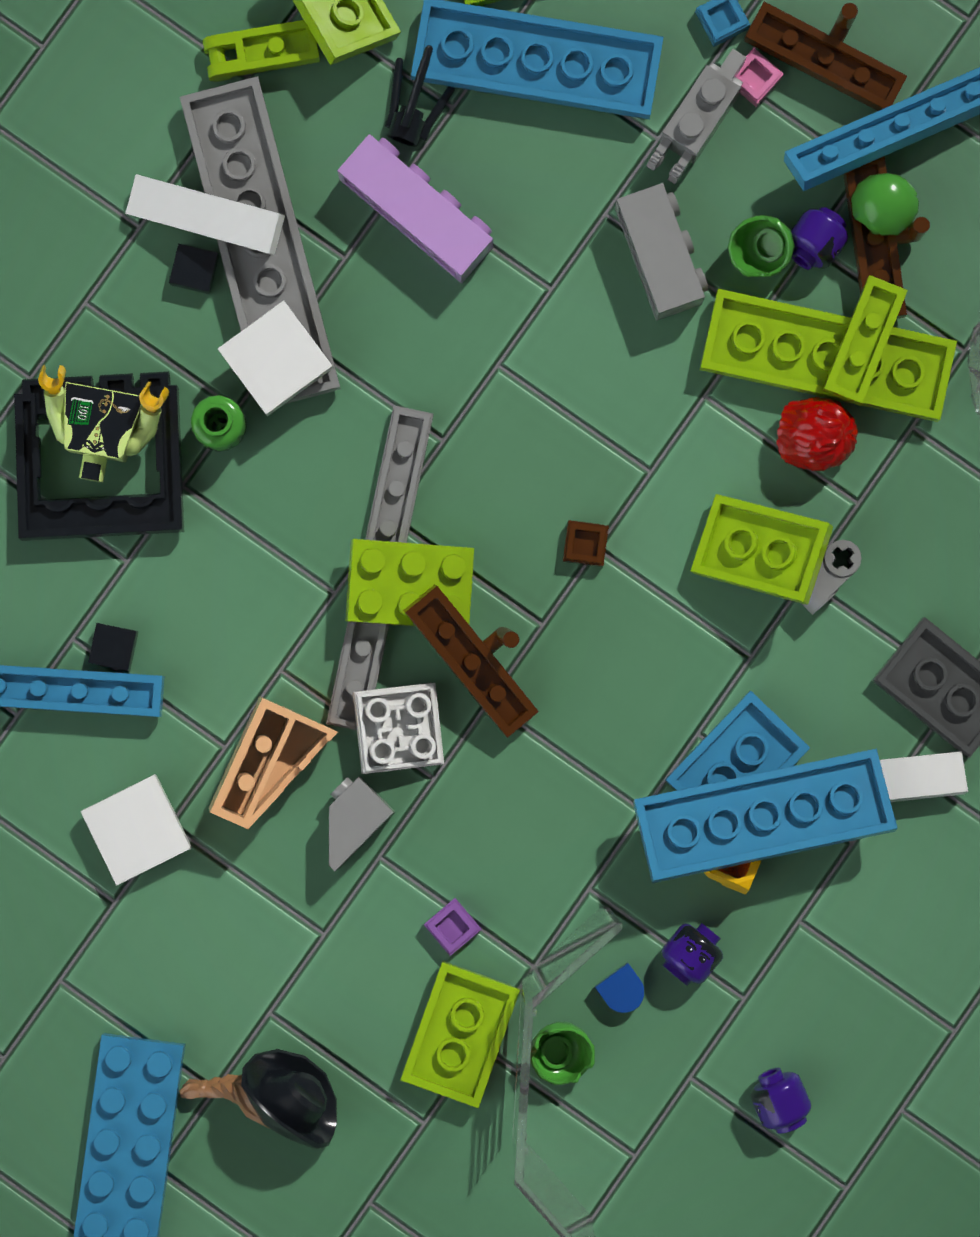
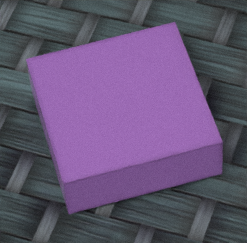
M456 898L452 899L424 923V926L449 956L482 930Z

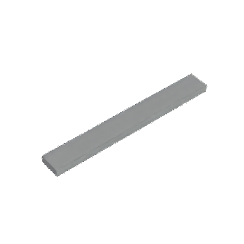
M393 406L365 540L407 543L433 422V413ZM347 623L326 724L357 730L352 692L376 689L390 624Z

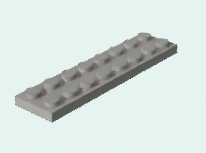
M258 76L180 96L204 192L285 215L275 255L217 239L240 330L242 331L284 300L333 366L332 370L287 403L340 390L337 372Z

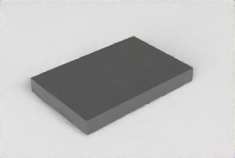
M923 617L871 681L957 751H962L963 756L970 758L980 746V661L927 618Z

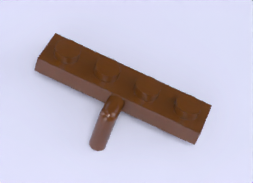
M764 1L744 38V42L877 111L893 104L907 78V75L843 43L858 14V8L853 3H846L842 7L828 35Z
M885 156L843 174L860 295L869 275L903 288L897 244L918 242L930 228V222L927 218L918 217L909 228L900 234L881 236L880 234H872L864 224L855 220L851 201L857 185L870 175L887 173ZM905 299L897 319L905 318L907 315Z
M435 584L403 610L507 738L539 712L493 655L503 645L508 648L516 647L519 643L517 633L506 627H499L482 641Z

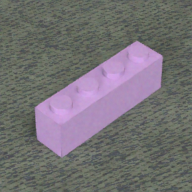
M369 134L337 170L340 181L462 284L493 248V238L489 236L492 230L478 217L473 216L470 220L459 210L461 207L460 202L449 192L443 190L439 193L428 183L431 179L421 168L415 164L408 167L397 158L400 152L388 140L381 138L377 141Z

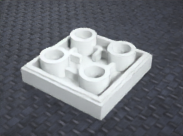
M284 300L218 348L221 355L267 417L333 369L332 364Z
M435 683L352 692L362 774L444 764Z
M156 774L80 811L116 886L192 848Z

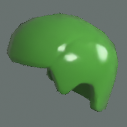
M882 173L870 175L857 185L851 198L852 212L855 220L864 224L875 235H898L912 225L918 214L919 200L917 192L905 178L896 174Z
M760 215L742 221L731 232L727 248L731 263L743 275L747 277H770L780 273L791 262L795 244L791 230L776 217Z
M569 1022L548 1024L536 1034L529 1047V1058L532 1068L540 1079L553 1085L570 1084V1082L577 1083L589 1068H593L595 1063L593 1043L584 1030Z

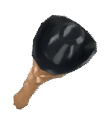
M280 1049L254 1054L242 1068V1075L227 1074L223 1078L214 1077L211 1080L189 1079L179 1091L181 1097L186 1099H228L238 1104L247 1118L292 1141L311 1148L319 1149L329 1146L337 1125V1098L326 1072L306 1056Z

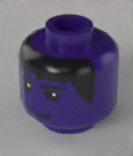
M821 207L819 210L810 209L803 213L791 230L795 244L792 256L793 261L807 270H810L812 267L824 269L832 265L848 241V234L845 230L846 223L843 218L826 207Z
M703 923L697 929L690 924H682L662 948V956L666 960L662 966L687 986L691 981L696 984H702L723 959L721 949L716 946L721 938Z
M781 1068L767 1070L758 1076L759 1083L752 1089L750 1096L761 1124L768 1129H775L779 1134L793 1131L807 1122L806 1116L811 1111V1101L800 1076L793 1072L782 1073Z

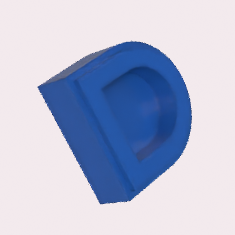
M628 962L595 985L596 990L607 1005L620 1013H628L640 1006L644 998L643 983Z

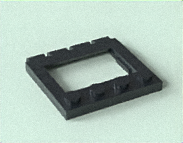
M169 371L140 373V387H134L133 373L99 376V388L140 395L147 382H151L149 391L156 398L160 397L164 387L169 390V395L161 406L158 430L155 435L156 470L160 472V493L41 500V438L39 437L38 420H48L44 389L39 385L38 379L22 380V394H14L18 538L21 541L184 532L179 388L177 385H171ZM93 376L65 377L62 385L64 389L66 382L94 387Z

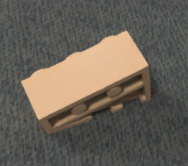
M259 696L209 805V812L249 829L280 796L290 782L305 769L314 756L338 732Z

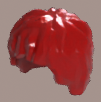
M819 397L800 401L796 400L784 406L781 420L779 421V428L777 429L778 439L776 444L778 452L785 463L803 470L825 471L826 469L840 466L855 451L858 429L854 417L837 400Z

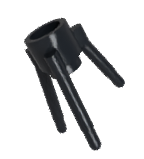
M431 45L425 47L407 106L402 105L399 112L403 59L397 58L395 61L390 110L385 127L389 128L387 133L389 138L408 146L417 147L420 139L427 141L431 127L455 91V87L448 86L426 120H422L424 113L415 108L433 52Z

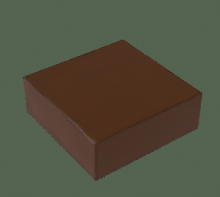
M568 520L563 562L603 567L609 526Z

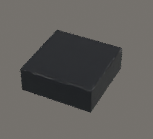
M178 243L169 280L170 285L210 294L219 254Z
M96 623L88 663L130 671L138 631Z

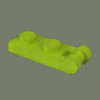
M304 20L207 36L202 40L204 52L209 54L210 65L207 66L208 77L213 82L225 81L235 76L320 62L317 42ZM236 48L237 59L226 61L225 52Z

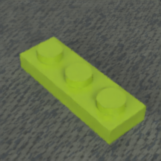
M868 276L823 387V392L858 406L863 404L908 290L874 276Z

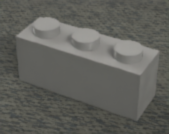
M660 183L618 198L615 210L656 321L702 305L705 298L704 292L708 291V284L702 269H695L690 254L694 253L693 243L688 231H681L676 216L680 215V209L674 193L667 194L664 184Z

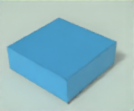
M711 0L695 10L713 47L750 28V23L738 0Z

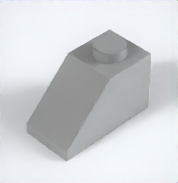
M347 777L330 794L335 799L329 806V866L334 871L338 870L395 812L361 777H358L354 782Z

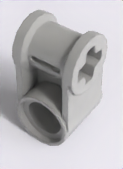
M838 540L827 546L809 604H802L812 615L837 593L838 588L859 568L862 558L857 545L848 540ZM833 550L838 553L844 550L848 551L850 554L846 559L850 565L848 569L845 566L838 568L833 566L832 562L835 560V556L832 553Z

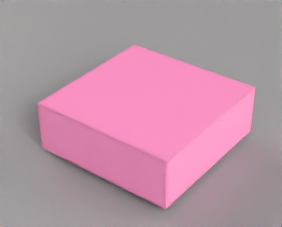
M753 48L746 56L745 63L736 78L743 82L739 93L757 107L783 78L784 73Z

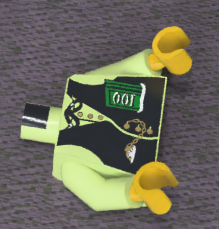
M45 365L41 367L38 382L42 389H44L46 415L57 441L64 444V448L68 452L83 455L79 478L103 482L107 459L126 462L128 456L137 455L156 435L162 410L161 406L169 395L168 388L164 387L159 398L151 395L149 391L151 382H147L140 395L66 382L64 389L62 386L66 376L64 366L59 365L58 378L55 379L47 376Z

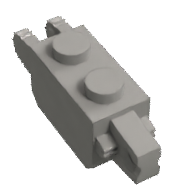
M732 49L721 67L714 63L710 66L706 65L662 132L660 144L646 165L648 168L654 171L662 164L668 150H672L681 158L672 167L667 180L677 184L689 164H694L736 101L743 84L736 76L743 67L747 57Z

